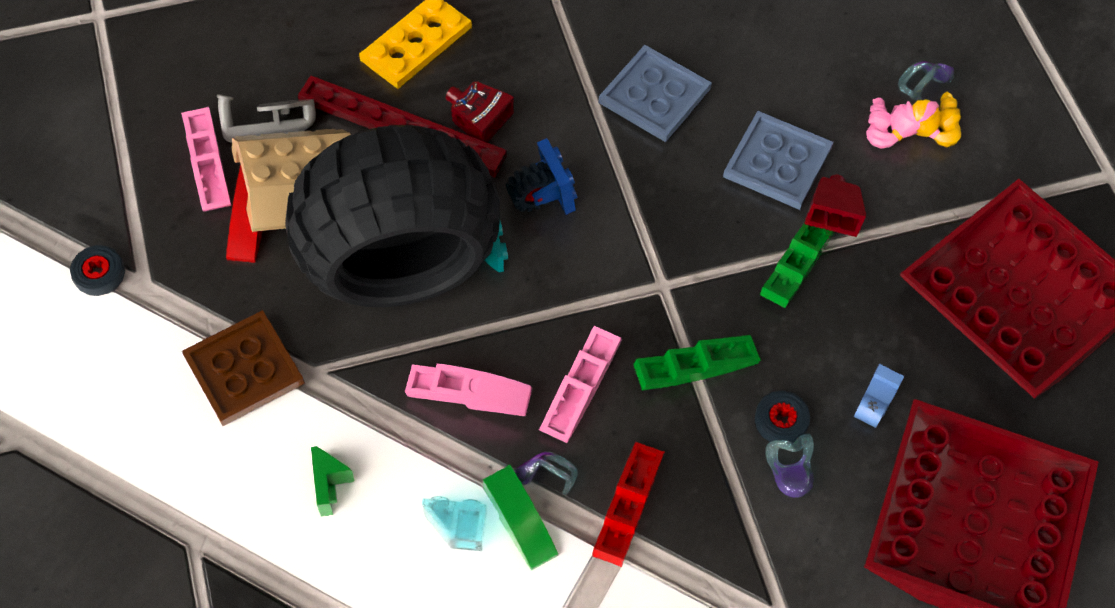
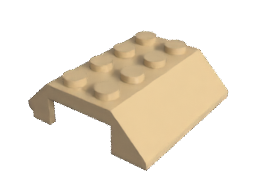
M343 129L315 130L314 132L298 131L288 132V134L273 133L261 134V136H235V138H232L234 161L241 164L248 192L246 209L252 232L286 229L285 218L289 193L294 192L295 180L301 174L302 169L327 147L351 135L350 132Z

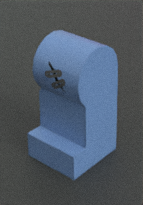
M879 364L854 417L876 428L882 416L884 417L904 376Z

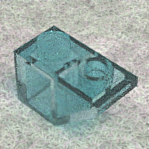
M442 496L422 499L424 517L451 549L483 552L487 520L486 504H481V502L474 499H465L462 502L450 501Z

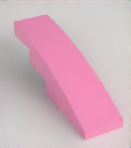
M209 107L181 113L203 212L231 206Z
M596 326L593 327L583 350L579 351L568 376L565 375L539 429L540 431L568 443L594 397L622 341L621 337Z

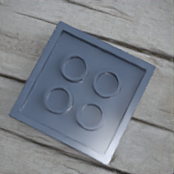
M644 45L600 94L598 103L662 141L667 142L709 92L712 83Z
M757 111L725 168L723 177L800 210L832 149L833 142Z

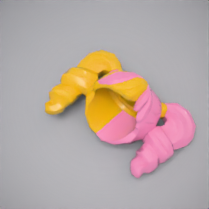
M947 91L940 98V110L939 104L936 101L925 99L917 100L913 105L909 101L906 104L894 105L891 114H889L885 107V101L882 98L873 99V105L870 106L871 114L868 119V123L871 125L866 131L867 139L873 146L882 149L892 147L902 138L916 134L922 137H930L938 145L944 147L953 146L962 137L959 125L961 115L960 109L957 108V100ZM889 126H891L892 133H889L887 130Z

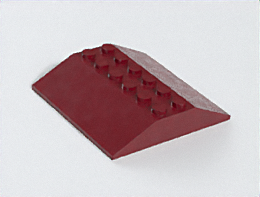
M1017 179L900 274L910 286L1034 399L1066 377L1115 332V259L1020 179Z
M914 399L864 568L918 600L939 608H1066L1099 462Z

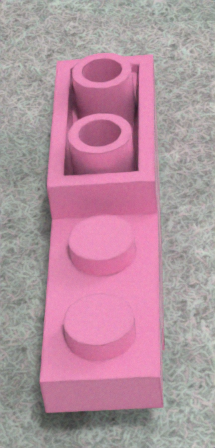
M438 363L436 367L412 365L405 389L408 397L465 404L468 409L526 416L532 392L530 385L483 371Z

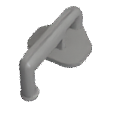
M217 94L222 135L228 142H232V138H235V136H261V134H288V132L305 131L313 125L316 119L314 99L290 100L257 106V111L272 110L274 121L233 126L231 100H233V97ZM303 107L304 118L280 121V115L290 114L289 108Z

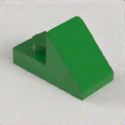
M318 446L311 447L316 503L321 517L333 515L332 504L338 503L335 485L352 483L355 480L353 472L348 466Z

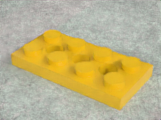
M425 0L359 53L360 61L395 88L399 89L471 29L472 21L444 0ZM431 23L441 24L439 27H429L428 25ZM413 38H421V39H422V41L419 42V43H418V42H413V43L410 42V40L413 39ZM395 53L404 55L402 58L391 57Z

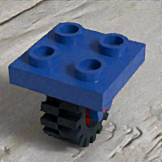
M547 138L537 142L541 161L530 163L528 168L526 165L521 167L522 171L520 172L516 170L513 173L514 177L510 176L508 178L509 182L505 185L515 208L521 212L525 210L530 212L533 208L538 210L541 208L540 205L544 204L546 206L549 202L558 199L566 215L576 211L574 199L578 197L573 187L575 181L569 168H563L561 164L563 158L558 147L552 148Z

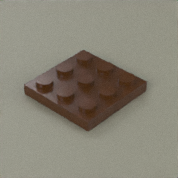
M263 310L181 351L222 427L305 384L301 373Z

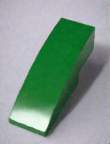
M511 465L484 478L483 490L498 512L499 520L529 569L532 571L559 556L540 515Z

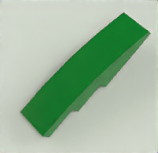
M803 224L793 237L789 248L777 263L775 271L762 287L760 295L786 308L810 273L834 232Z
M751 335L700 340L695 347L669 349L664 356L638 358L633 366L643 391L723 375L758 364L761 360Z

